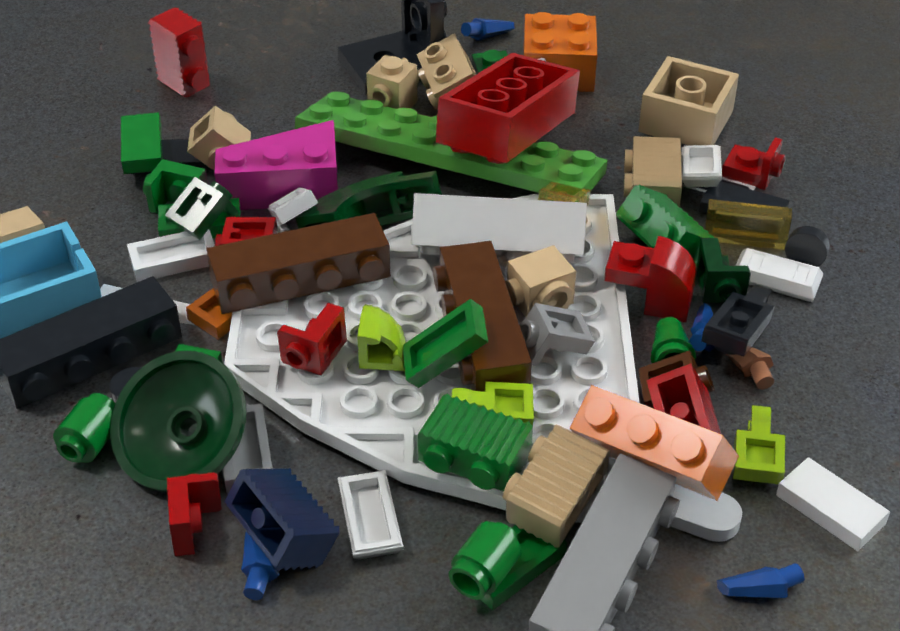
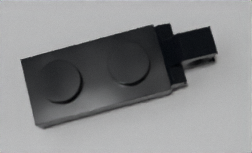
M755 284L746 296L733 292L705 325L701 342L714 346L724 354H737L744 357L771 321L775 306L768 304L767 301L772 289Z

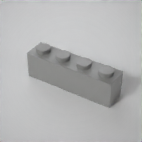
M621 453L619 454L529 619V631H616V627L610 624L617 610L626 613L638 587V583L634 582L633 579L639 567L648 570L657 552L659 541L654 539L659 527L663 526L668 529L678 510L680 500L673 497L677 477Z

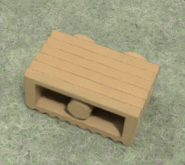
M633 137L632 150L625 149L623 197H627L634 186L642 185L668 195V198L672 199L673 203L678 204V207H680L682 191L681 138Z
M558 424L554 425L548 438L541 435L533 444L528 456L529 465L523 474L515 472L509 479L503 492V499L506 500V520L510 524H515L519 529H524L527 533H533L536 538H542L545 543H551L554 547H560L606 475L610 450Z

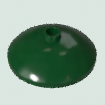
M176 351L150 361L130 378L121 391L113 410L110 435L113 452L119 465L134 481L161 492H167V478L212 472L219 473L233 457L245 429L246 401L242 387L234 373L226 365L202 352ZM197 423L194 433L188 436L190 427Z

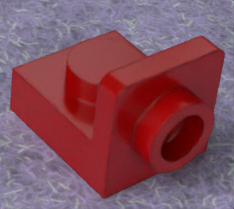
M775 137L766 153L758 151L753 147L735 144L723 163L722 177L766 190L772 177H779L782 172L786 155L780 154L783 139Z
M226 217L222 234L216 235L215 246L276 234L278 232L276 217Z
M327 303L320 314L309 321L305 331L282 325L277 331L281 361L293 368L322 375L347 342L344 307Z
M214 472L167 478L169 527L174 557L195 554L194 534L203 533L202 514L218 512L222 509L218 475Z

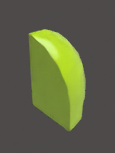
M365 304L362 308L357 334L359 369L405 371L403 344L406 343L402 327L387 311L377 306Z

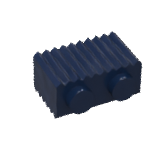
M291 468L242 469L224 501L277 571L283 568L285 571L289 568L295 570L298 567L302 570L306 566L308 569L313 566L317 569L325 561L340 533L339 526H334V519H330L328 513H323V506H318L317 500H312V493H307V487L302 486V481H297L296 475L291 474Z

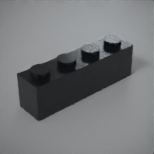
M152 276L1 338L0 384L15 408L19 409L182 338L177 305L155 277Z

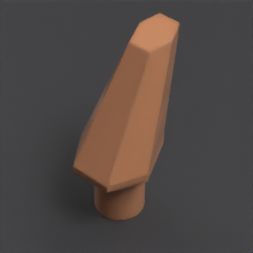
M753 347L749 349L744 357L737 354H726L743 372L745 377H753L758 389H767L774 384V378L769 370L773 366L769 354Z

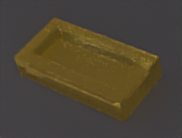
M709 199L704 230H707L714 238H718L719 243L785 250L792 221V208Z

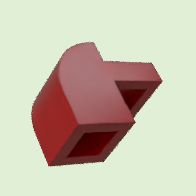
M658 236L655 248L614 241L605 268L604 281L647 289L644 315L659 318L674 317L680 322L686 323L696 280V266L689 252L677 242L663 236Z

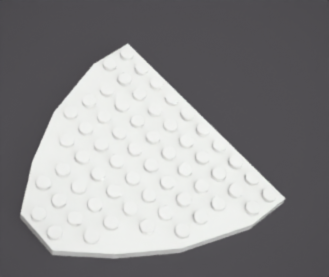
M530 194L511 198L573 202L545 194ZM587 194L581 202L587 203L584 255H575L574 263H570L576 270L574 304H571L567 309L580 311L595 343L587 355L569 351L559 352L548 348L537 366L532 365L531 384H533L534 408L532 446L539 436L543 435L548 438L549 433L552 432L556 424L570 430L569 428L591 385L640 403L625 285L604 281L605 268L614 241L619 242L613 194ZM413 219L383 230L390 245L391 277L232 313L224 365L234 373L245 392L301 432L378 471L386 470L388 476L402 483L506 510V500L503 499V491L495 488L491 490L480 489L465 477L451 472H434L424 462L418 461V433L443 395L448 393L452 397V389L454 388L471 389L470 385H463L461 382L459 362L420 388L406 381L405 371L359 369L357 334L362 308L365 304L377 306L387 311L402 327L406 342L443 318L441 296L444 295V292L436 291L433 277V266L440 265V255L421 254V245H411ZM495 250L504 280L506 281L508 261L512 259H506V250ZM327 303L344 307L347 342L322 375L293 368L281 361L277 331L282 325L305 331L309 321L312 318H316ZM515 305L513 307L520 325L526 317ZM609 457L606 475L576 522H583L616 459ZM528 459L526 465L523 466L522 472L519 474L522 475L524 470L527 469L529 465Z

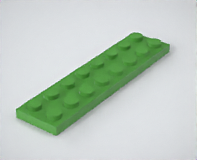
M331 92L295 117V129L334 120L335 142L573 202H582L587 194L604 177L607 170V159L596 157L593 152L587 150L570 151L562 149L557 144L549 141L535 142L508 163L503 164L491 163L484 156L473 153H457L452 151L449 146L436 143L437 116L420 115L411 108L395 109L387 106L384 107L381 101H362L350 98V95L345 92Z

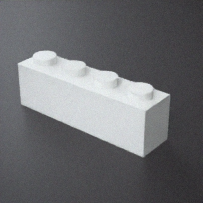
M414 193L411 245H421V254L440 255V247L492 241L494 250H506V259H515L554 245L569 263H574L575 255H584L587 203Z

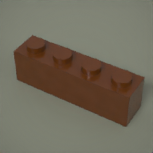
M375 213L206 248L211 282L222 314L391 277L390 245Z
M492 241L440 247V265L433 266V277L436 291L444 292V295L441 296L443 317L469 299H472L483 307L488 343L459 361L462 384L470 385L473 391L483 392L485 381L531 384L532 361Z

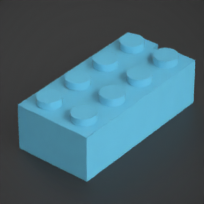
M67 221L0 243V339L102 297L96 270L84 249H81L80 243Z

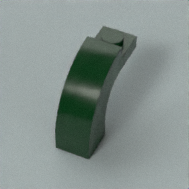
M403 171L366 179L327 194L317 200L318 204L299 214L295 219L298 229L375 213L382 226L397 221L413 219L414 193L442 195L436 171L404 176Z

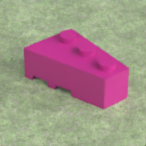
M334 120L216 149L215 181L232 194L231 199L239 198L240 210L267 209L270 204L299 187L311 190L317 200L338 190Z

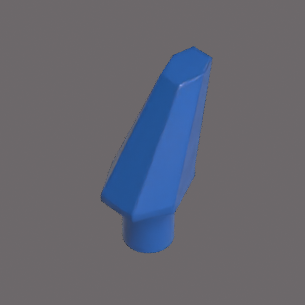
M474 18L472 22L462 24L461 33L463 36H470L480 41L510 32L515 29L514 22Z
M706 303L699 307L690 329L692 333L690 342L695 351L706 350L710 352L715 348L712 345L701 342L705 325L714 315L712 308Z
M245 532L241 570L246 575L247 581L243 594L251 600H261L267 583L277 578L280 573L274 568L250 535Z
M796 563L781 569L766 566L761 569L717 580V589L727 596L788 597L787 589L803 583L805 576L802 568Z

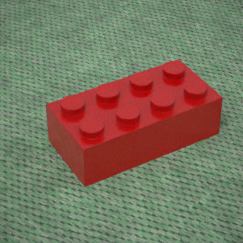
M516 53L507 55L439 97L436 143L449 146L452 151L457 153H473L484 156L491 163H508L575 113L580 70Z

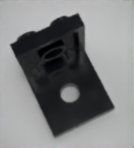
M401 0L402 31L338 47L339 61L365 96L367 95L366 73L384 55L400 59L406 58L408 62L417 64V70L422 68L416 54L425 50L430 44L439 42L447 37L444 31V17L447 16L445 0Z

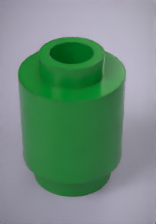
M93 393L89 397L80 399L53 433V439L59 454L71 462L89 463L93 461L111 438V418L116 403L108 396L100 393Z
M485 521L480 523L451 560L452 568L448 576L454 588L462 595L473 600H480L485 595L494 593L522 554V548L516 533L508 525L501 522Z

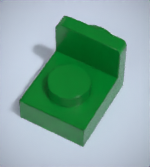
M162 159L152 173L146 176L143 183V193L147 199L149 212L158 214V205L166 204L167 201L175 202L194 177L208 184L206 170Z

